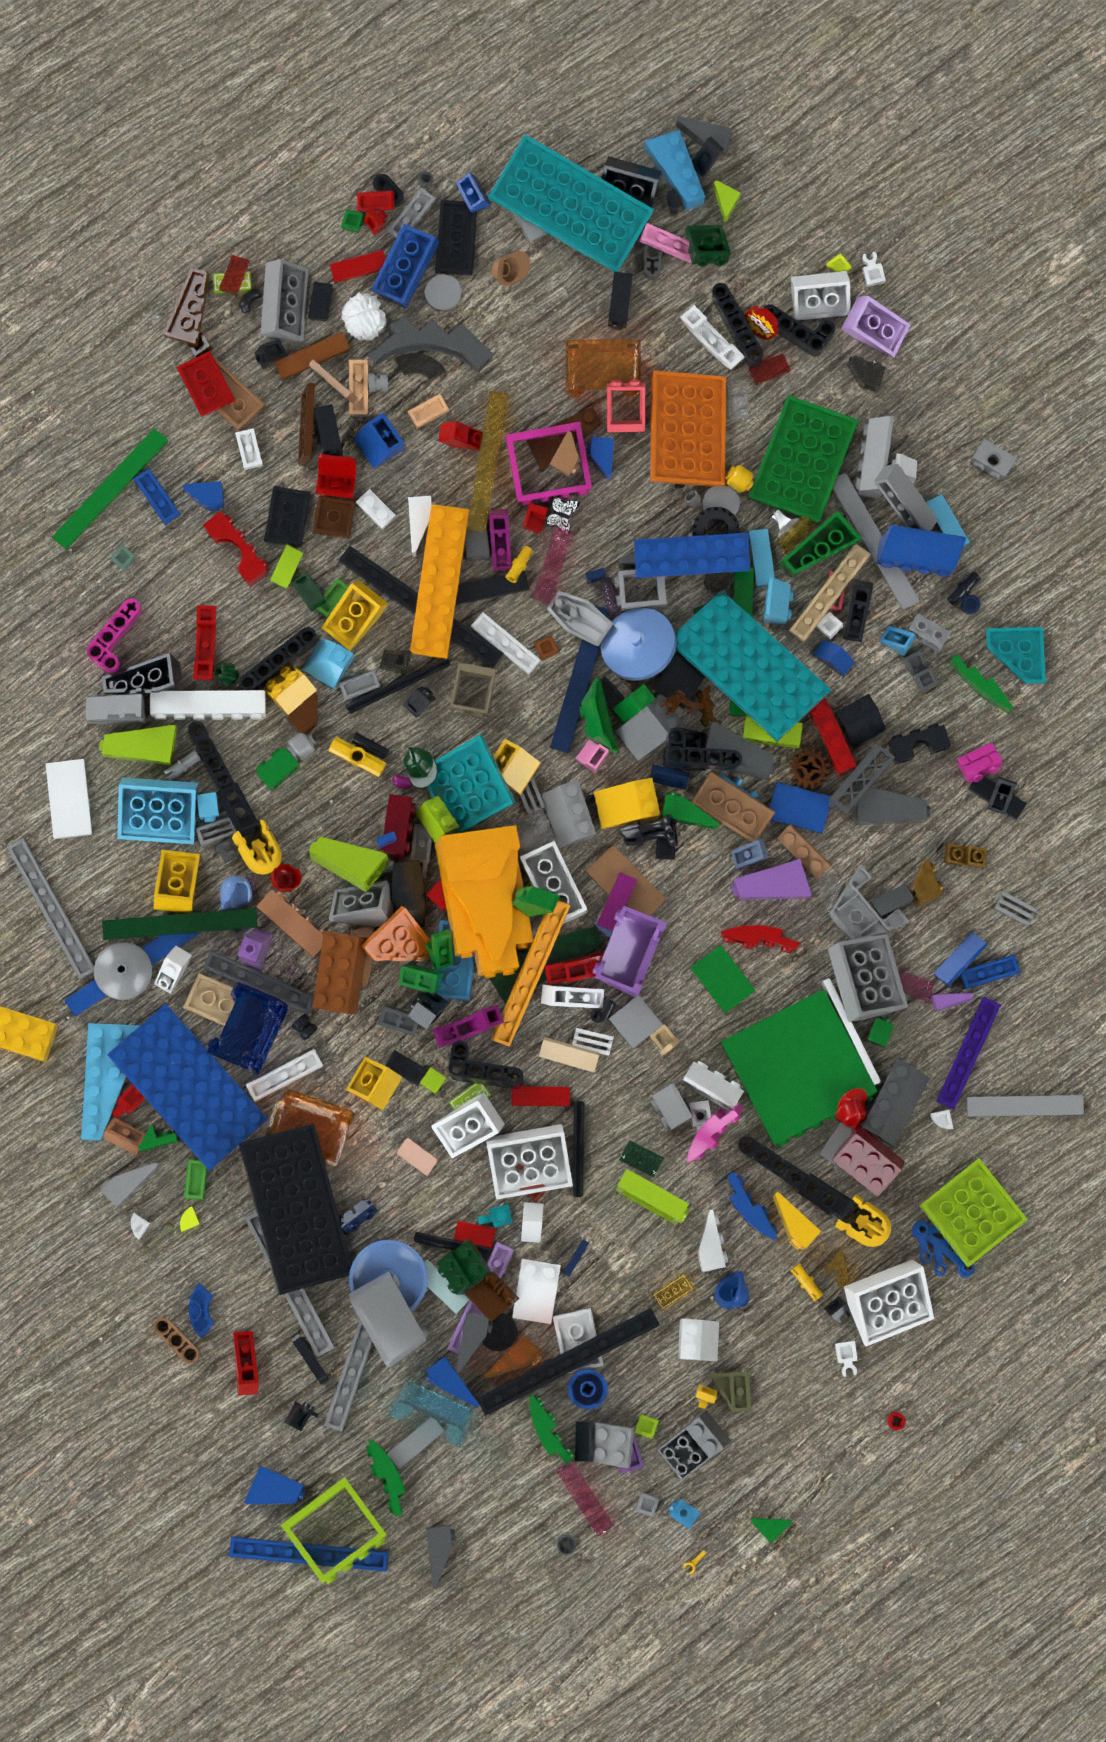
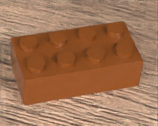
M324 931L312 1008L344 1014H357L366 952L361 945L368 937Z

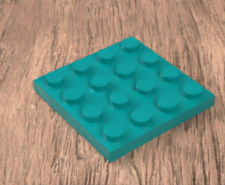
M483 735L474 737L435 760L437 776L434 782L427 786V789L432 798L440 797L452 817L455 818L459 828L454 834L464 833L516 803Z

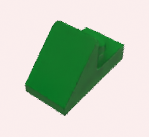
M447 929L432 934V941L425 943L434 969L439 970L453 965L452 932Z
M151 1124L138 1147L139 1151L142 1153L179 1142L176 1133L167 1131L161 1133V1137L158 1138L155 1126Z

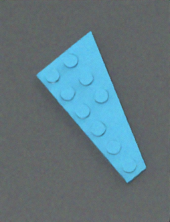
M88 1023L82 1140L102 1141L104 1131L108 1126L111 1114L127 1078L107 1054L140 1025Z

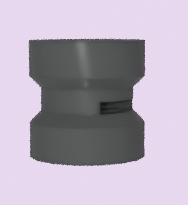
M562 1535L557 1540V1549L563 1555H570L576 1550V1540L571 1535Z

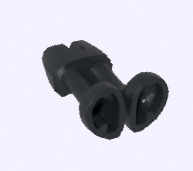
M671 814L644 824L637 820L622 826L620 829L626 846L644 845V842L657 838H666L672 847L678 845L677 829Z

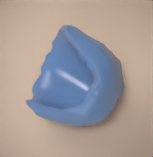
M230 876L222 882L220 887L221 909L223 911L236 910L250 905L252 900L251 886L245 877Z

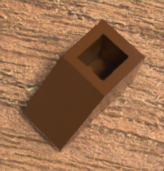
M315 692L302 705L291 712L287 718L288 722L298 733H303L306 736L318 725V696Z

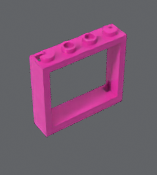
M580 422L507 434L505 436L517 503H521L524 506L529 505V503L533 504L534 500H540V503L552 501L551 497L558 496L561 499L570 498V494L577 493V496L589 494L588 491L592 490ZM568 431L571 433L576 432L585 484L522 495L513 443L566 434Z

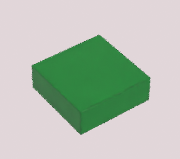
M346 209L341 229L359 233L364 214Z

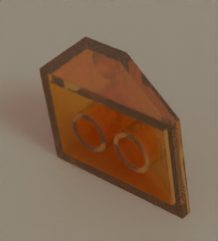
M525 1335L483 1377L487 1380L527 1367L530 1363L534 1366L542 1358L540 1356L542 1351Z

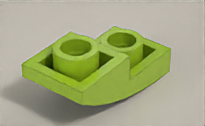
M286 545L270 581L287 589L304 552Z

